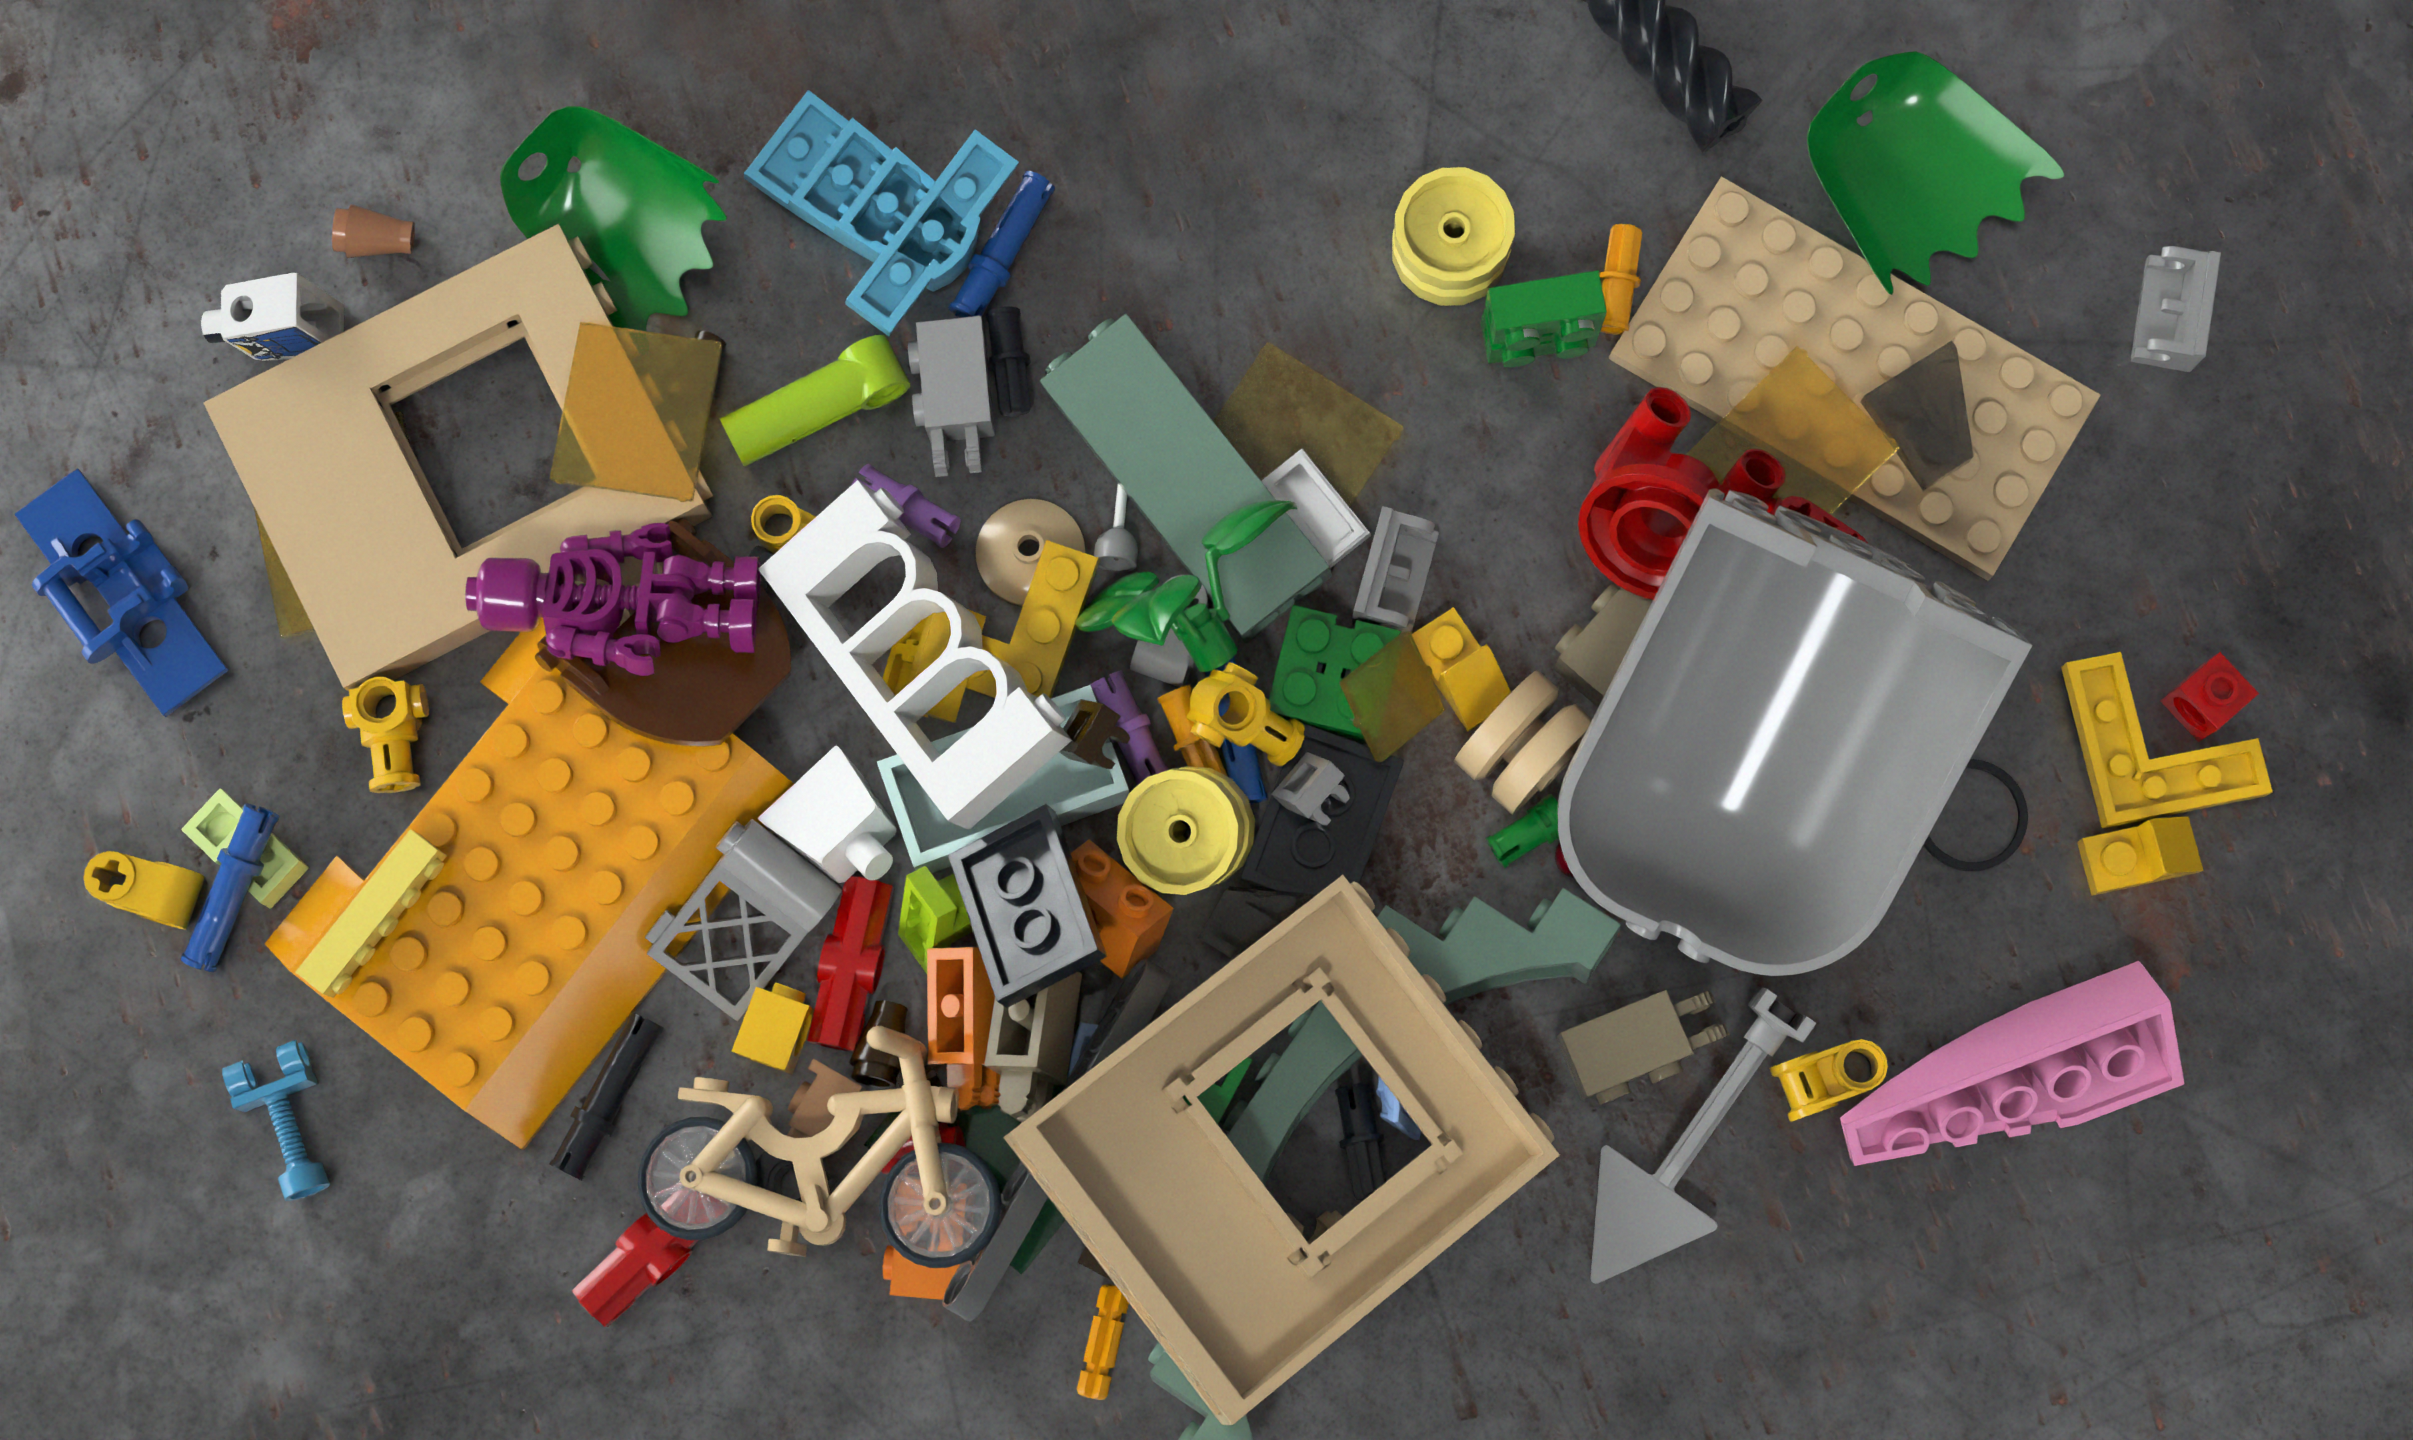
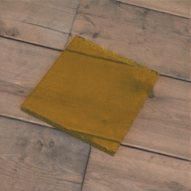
M580 322L549 479L558 484L566 483L675 499L680 502H693L722 350L721 342H716L713 339L702 340L598 325L593 322Z
M1269 342L1260 349L1258 357L1213 421L1261 481L1300 449H1303L1349 508L1395 440L1401 437V431L1403 430V426Z
M1796 346L1686 455L1694 457L1708 466L1716 476L1718 483H1720L1746 450L1753 448L1764 450L1780 462L1786 475L1785 483L1775 495L1778 494L1784 499L1790 496L1802 497L1831 514L1887 461L1899 447L1896 445L1895 439L1888 437L1808 357L1805 349H1800Z

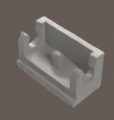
M2166 246L2162 248L2161 256L2149 255L2145 262L2131 362L2190 373L2206 356L2221 252H2204L2182 247Z
M1382 506L1354 606L1352 623L1355 624L1356 620L1399 630L1401 631L1400 636L1406 638L1412 634L1439 532L1434 530L1435 523Z

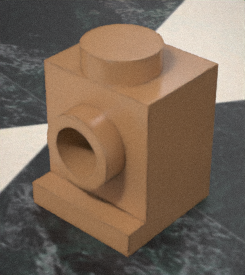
M813 1058L808 1069L816 1073L817 1076L812 1084L804 1081L794 1094L788 1107V1111L794 1115L788 1123L791 1129L787 1136L806 1138L822 1132L831 1124L835 1117L828 1111L827 1107L831 1096L838 1093L868 1090Z

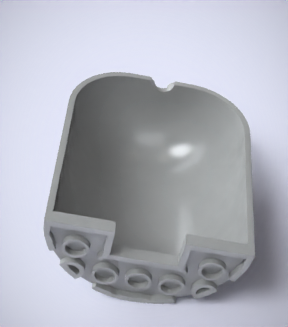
M1711 489L1706 495L1563 778L1558 800L1559 840L1566 863L1578 884L1596 903L1610 913L1626 920L1627 927L1638 935L1656 940L1661 931L1671 933L1681 938L1678 944V949L1681 952L1703 963H1708L1710 958L1730 967L1754 974L1769 976L1801 974L1822 968L1846 956L1866 940L1879 925L2033 645L2000 618L1993 617L1990 624L1986 621L1989 616L1975 607L1976 602L1938 581H1935L1932 588L1929 589L1930 587L1923 583L1925 577L1911 569V565L1862 540L1780 505L1775 515L1767 512L1769 506L1754 496L1729 490L1725 500H1723L1725 493L1718 489Z

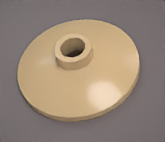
M1038 499L1014 501L994 512L983 525L976 544L978 570L988 588L1006 602L1023 606L1046 540L1085 553L1083 535L1072 516L1061 507ZM1028 539L1037 541L1039 543L1037 553L1032 556L1022 555L1019 552V546L1023 541Z

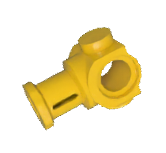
M1228 662L1224 671L1214 669L1209 677L1199 681L1192 691L1190 697L1191 710L1186 717L1195 723L1190 731L1191 733L1219 748L1225 738L1239 747L1252 744L1267 753V759L1276 766H1283L1295 757L1304 741L1305 725L1295 718L1286 720L1270 710V700L1265 697L1263 691L1254 686L1258 680L1257 676L1234 663ZM1228 693L1230 705L1227 712L1220 717L1218 706L1222 697Z
M373 677L366 680L358 688L349 689V696H344L342 701L343 715L349 729L360 728L362 746L371 748L374 778L369 781L370 792L396 793L419 787L421 785L420 777L413 773L410 743L418 740L417 731L422 725V717H428L429 702L424 685H410L404 680L395 682L386 677ZM395 695L396 707L394 711L387 717L377 718L375 713L378 702L383 697Z

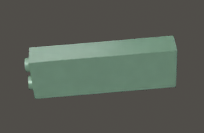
M1124 314L1117 321L1113 318L1107 319L1089 334L1088 340L1090 342L1072 355L1071 352H1065L1054 359L1045 369L1046 376L1040 380V383L1048 397L1115 481L1126 492L1130 500L1189 574L1199 578L1208 598L1213 603L1205 554L1209 549L1204 548L1202 544L1203 537L1229 513L1249 504L1276 499L1129 316ZM1287 513L1280 516L1252 542L1232 554L1222 555L1218 560V572L1224 605L1230 614L1227 622L1245 644L1292 609V605H1297L1332 577L1330 566Z

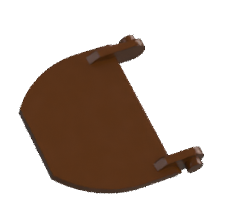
M681 518L678 522L670 520L666 523L670 526L672 548L680 555L703 562L709 567H712L713 561L725 562L726 567H734L735 562L706 540L700 541L695 537L697 534L695 528L686 519ZM761 586L759 609L756 610L757 635L754 653L734 652L730 646L729 633L722 632L720 638H708L707 632H704L699 636L680 642H667L662 640L657 634L660 622H652L651 636L659 640L661 656L656 658L650 654L639 655L640 657L650 655L653 659L654 674L641 676L630 673L626 668H622L611 661L607 666L593 664L592 658H586L582 661L577 656L573 660L555 657L548 651L546 635L538 642L537 646L540 651L534 656L537 663L546 671L551 672L556 667L562 672L560 674L561 678L570 687L617 724L646 738L682 746L721 745L791 676V651L786 628L775 604ZM709 589L704 593L694 595L690 601L692 604L699 605L704 609L708 608V604H720L721 610H730L731 599H735L734 590H726L725 595H713L712 589ZM636 611L613 633V639L636 635Z

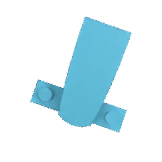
M808 90L744 172V179L816 229L873 262L872 266L846 298L845 305L887 336H890L925 289L934 292L951 284L967 269L968 263L977 247L980 216L1015 171L1019 162L975 129L938 179L934 181L897 147L893 150L890 149L853 117L848 121Z

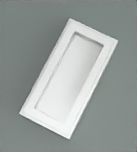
M1300 449L1261 481L1276 500L1295 502L1298 509H1290L1286 513L1330 568L1371 536L1370 532L1303 449Z

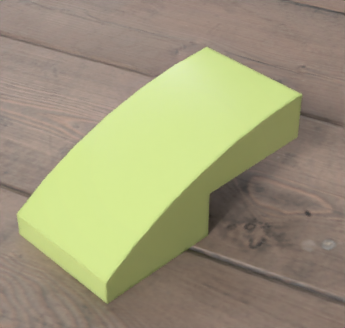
M220 788L181 830L216 864L221 865L217 857L222 848H228L243 812V806ZM271 833L260 860L264 864V868L260 876L253 877L248 891L261 904L271 909L309 867L279 838Z

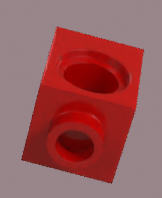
M2218 652L2193 671L2162 698L2160 702L2200 742L2220 729L2259 693L2221 652Z

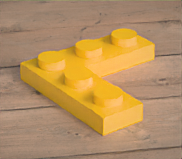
M1046 540L1010 644L982 635V650L990 652L1018 671L1027 687V692L1036 697L1044 693L1052 699L1077 628L1075 620L1083 611L1100 559ZM991 670L977 671L969 676L966 689L996 698V679Z
M2121 652L2066 662L2061 667L2102 828L2264 797L2273 793L2259 738L2149 759Z

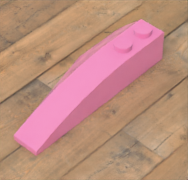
M2136 961L2029 1002L1978 1026L1933 1051L1887 1081L1840 1117L1852 1163L1854 1166L1923 1154L1927 1151L1930 1144L1944 1141L1953 1143L1954 1147L1977 1144L1978 1135L2004 1130L2009 1138L2031 1134L2032 1125L2056 1121L2060 1128L2075 1126L2184 1085L2170 1000L2141 962Z

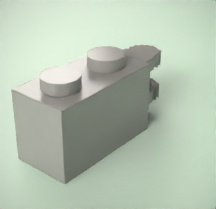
M974 316L916 322L917 341L908 342V356L911 374H920L922 393L912 394L913 412L916 427L925 426L932 445L935 477L948 476L950 458L946 448V441L966 439V449L964 452L969 472H982L980 438L995 436L990 374L987 363V341L982 317Z

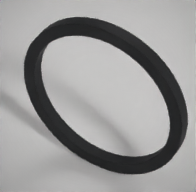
M1970 759L1966 768L1978 769L1992 774L2003 782L2011 792L2018 811V825L2013 840L2001 854L1981 862L1961 861L1947 855L1935 845L1929 835L1923 846L1934 858L1949 867L1963 871H1981L1999 865L2018 849L2027 830L2028 809L2020 787L2007 772L1992 763Z

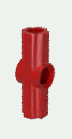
M851 876L843 885L833 934L827 935L820 955L817 981L820 983V988L807 1041L809 1043L835 1050L854 1052L865 1023V1014L870 994H875L882 974L885 958V945H882L895 891L893 885L878 880H868L859 876Z
M682 1186L658 1209L667 1219L677 1225L688 1228H703L719 1222L735 1205ZM645 1213L618 1238L615 1243L617 1248L583 1279L572 1292L577 1297L578 1302L592 1317L598 1320L604 1327H609L651 1286L656 1287L675 1273L693 1253L691 1248L699 1240H686L674 1237L660 1229L649 1218L648 1214Z

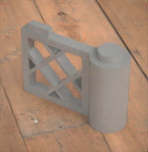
M753 819L745 826L736 821L728 829L716 846V849L723 853L718 863L676 915H673L666 909L645 935V938L653 943L648 949L647 955L736 1021L748 1009L755 988L764 989L806 934L825 916L842 891L840 885ZM719 881L739 895L741 916L714 920L707 919L705 898ZM746 901L762 913L748 915ZM699 907L701 921L686 923ZM774 921L790 934L777 951L752 953L749 924ZM743 925L746 955L713 959L709 929ZM702 930L706 960L682 963L665 949L678 933ZM768 961L755 977L754 963ZM742 964L748 965L750 985L736 1003L716 989L714 968ZM707 969L709 983L694 971Z

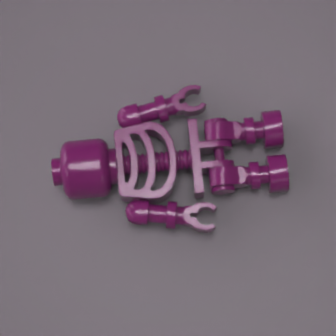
M665 523L644 525L641 529H637L628 535H622L621 530L609 531V537L588 539L587 534L567 537L561 543V553L552 554L548 573H542L539 564L529 558H487L481 564L477 577L467 578L465 590L466 608L468 611H477L478 620L482 627L489 631L530 632L537 628L541 618H543L548 651L558 658L573 660L575 656L592 658L593 664L607 666L611 661L622 668H626L630 673L641 676L654 674L653 659L650 655L656 658L661 656L659 640L651 636L652 622H660L657 634L662 640L667 642H680L699 636L704 632H707L708 638H720L722 632L729 633L730 646L734 652L754 653L756 645V610L759 609L761 595V573L758 570L760 558L736 556L734 567H726V563L721 561H713L712 567H709L703 562L692 560L686 556H673L672 544L670 542V526ZM624 557H634L643 560L638 588L636 585L632 587L630 585L626 587L623 585L619 563H625ZM657 562H664L662 574H658ZM597 579L608 582L610 584L609 587L606 584L603 587L600 584L597 585ZM575 581H581L586 585L584 586L583 584H579L578 586L577 584H575ZM709 589H712L713 595H725L726 590H734L735 599H731L730 610H721L720 604H708V608L704 609L699 605L692 604L690 600L694 595L704 593ZM632 608L636 610V635L613 639V633L621 623L624 609L630 610ZM641 654H650L649 656H646V657H640V656H639V655H641Z

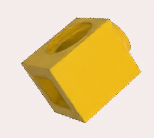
M774 983L771 992L756 987L731 1051L741 1057L793 1075L807 1039L814 1013L812 1007L803 1004L807 994L779 983Z

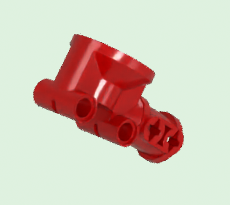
M1662 387L1653 388L1646 394L1595 462L1594 470L1597 478L1581 506L1578 519L1579 535L1583 547L1601 573L1626 591L1651 600L1656 596L1706 495L1711 489H1718L1725 493L1723 500H1725L1729 490L1754 496L1769 506L1767 512L1775 515L1779 505L1868 543L1857 531L1809 500L1798 496H1790L1784 499L1778 494L1775 495L1785 483L1786 475L1780 462L1764 450L1754 448L1746 450L1720 483H1718L1711 469L1700 460L1685 454L1671 453L1670 450L1676 438L1690 422L1691 411L1686 401L1678 393Z

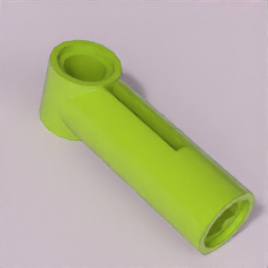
M874 335L849 346L840 354L838 360L721 417L720 421L743 466L746 467L861 409L872 410L893 402L906 393L911 383L885 335Z

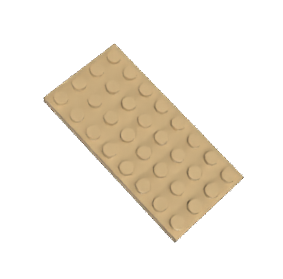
M1721 176L1628 324L1630 326L1629 331L1623 332L1611 351L1609 359L1656 387L1668 388L1678 393L1688 406L1989 581L1994 576L2101 394L1892 274L1893 294H1889L1874 274L1866 259Z

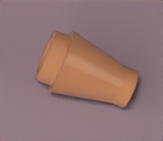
M353 204L349 206V209L336 208L332 228L333 251L345 252L347 258L395 253L412 254L415 239L414 222L396 219Z

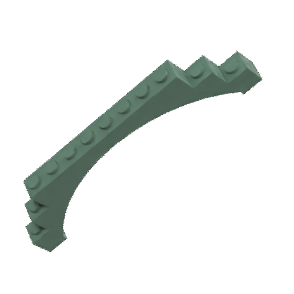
M1562 888L1554 902L1544 898L1538 905L1527 924L1529 928L1534 930L1533 933L1475 896L1465 911L1456 906L1448 916L1439 932V935L1445 938L1444 942L1387 905H1385L1377 917L1385 929L1389 927L1394 929L1404 939L1411 952L1407 958L1420 975L1428 974L1438 983L1446 996V1002L1443 1003L1444 1006L1483 991L1526 981L1575 977L1586 985L1615 942L1621 926L1620 923L1565 888ZM1321 1000L1314 1010L1309 1008L1294 1020L1287 1034L1293 1038L1282 1056L1275 1052L1271 1054L1256 1077L1255 1081L1261 1085L1250 1103L1241 1099L1223 1125V1128L1229 1132L1227 1134L1228 1139L1264 1186L1300 1122L1327 1089L1363 1056ZM1158 1342L1148 1358L1155 1365L1150 1372L1152 1381L1206 1418L1201 1426L1191 1421L1178 1440H1253L1247 1415H1244L1233 1425H1222Z

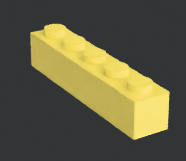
M410 829L295 973L324 995L333 998L336 993L338 995L343 993L352 982L351 975L357 967L365 965L375 953L374 946L381 937H387L398 924L397 917L405 907L408 909L417 902L421 895L420 889L426 881L434 879L440 873L444 866L442 861L447 855L420 834Z

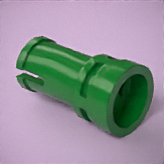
M1552 794L1546 795L1535 806L1529 807L1527 809L1528 814L1494 835H1489L1485 838L1488 846L1493 848L1491 849L1492 853L1504 869L1546 842L1550 845L1554 840L1559 839L1558 802Z

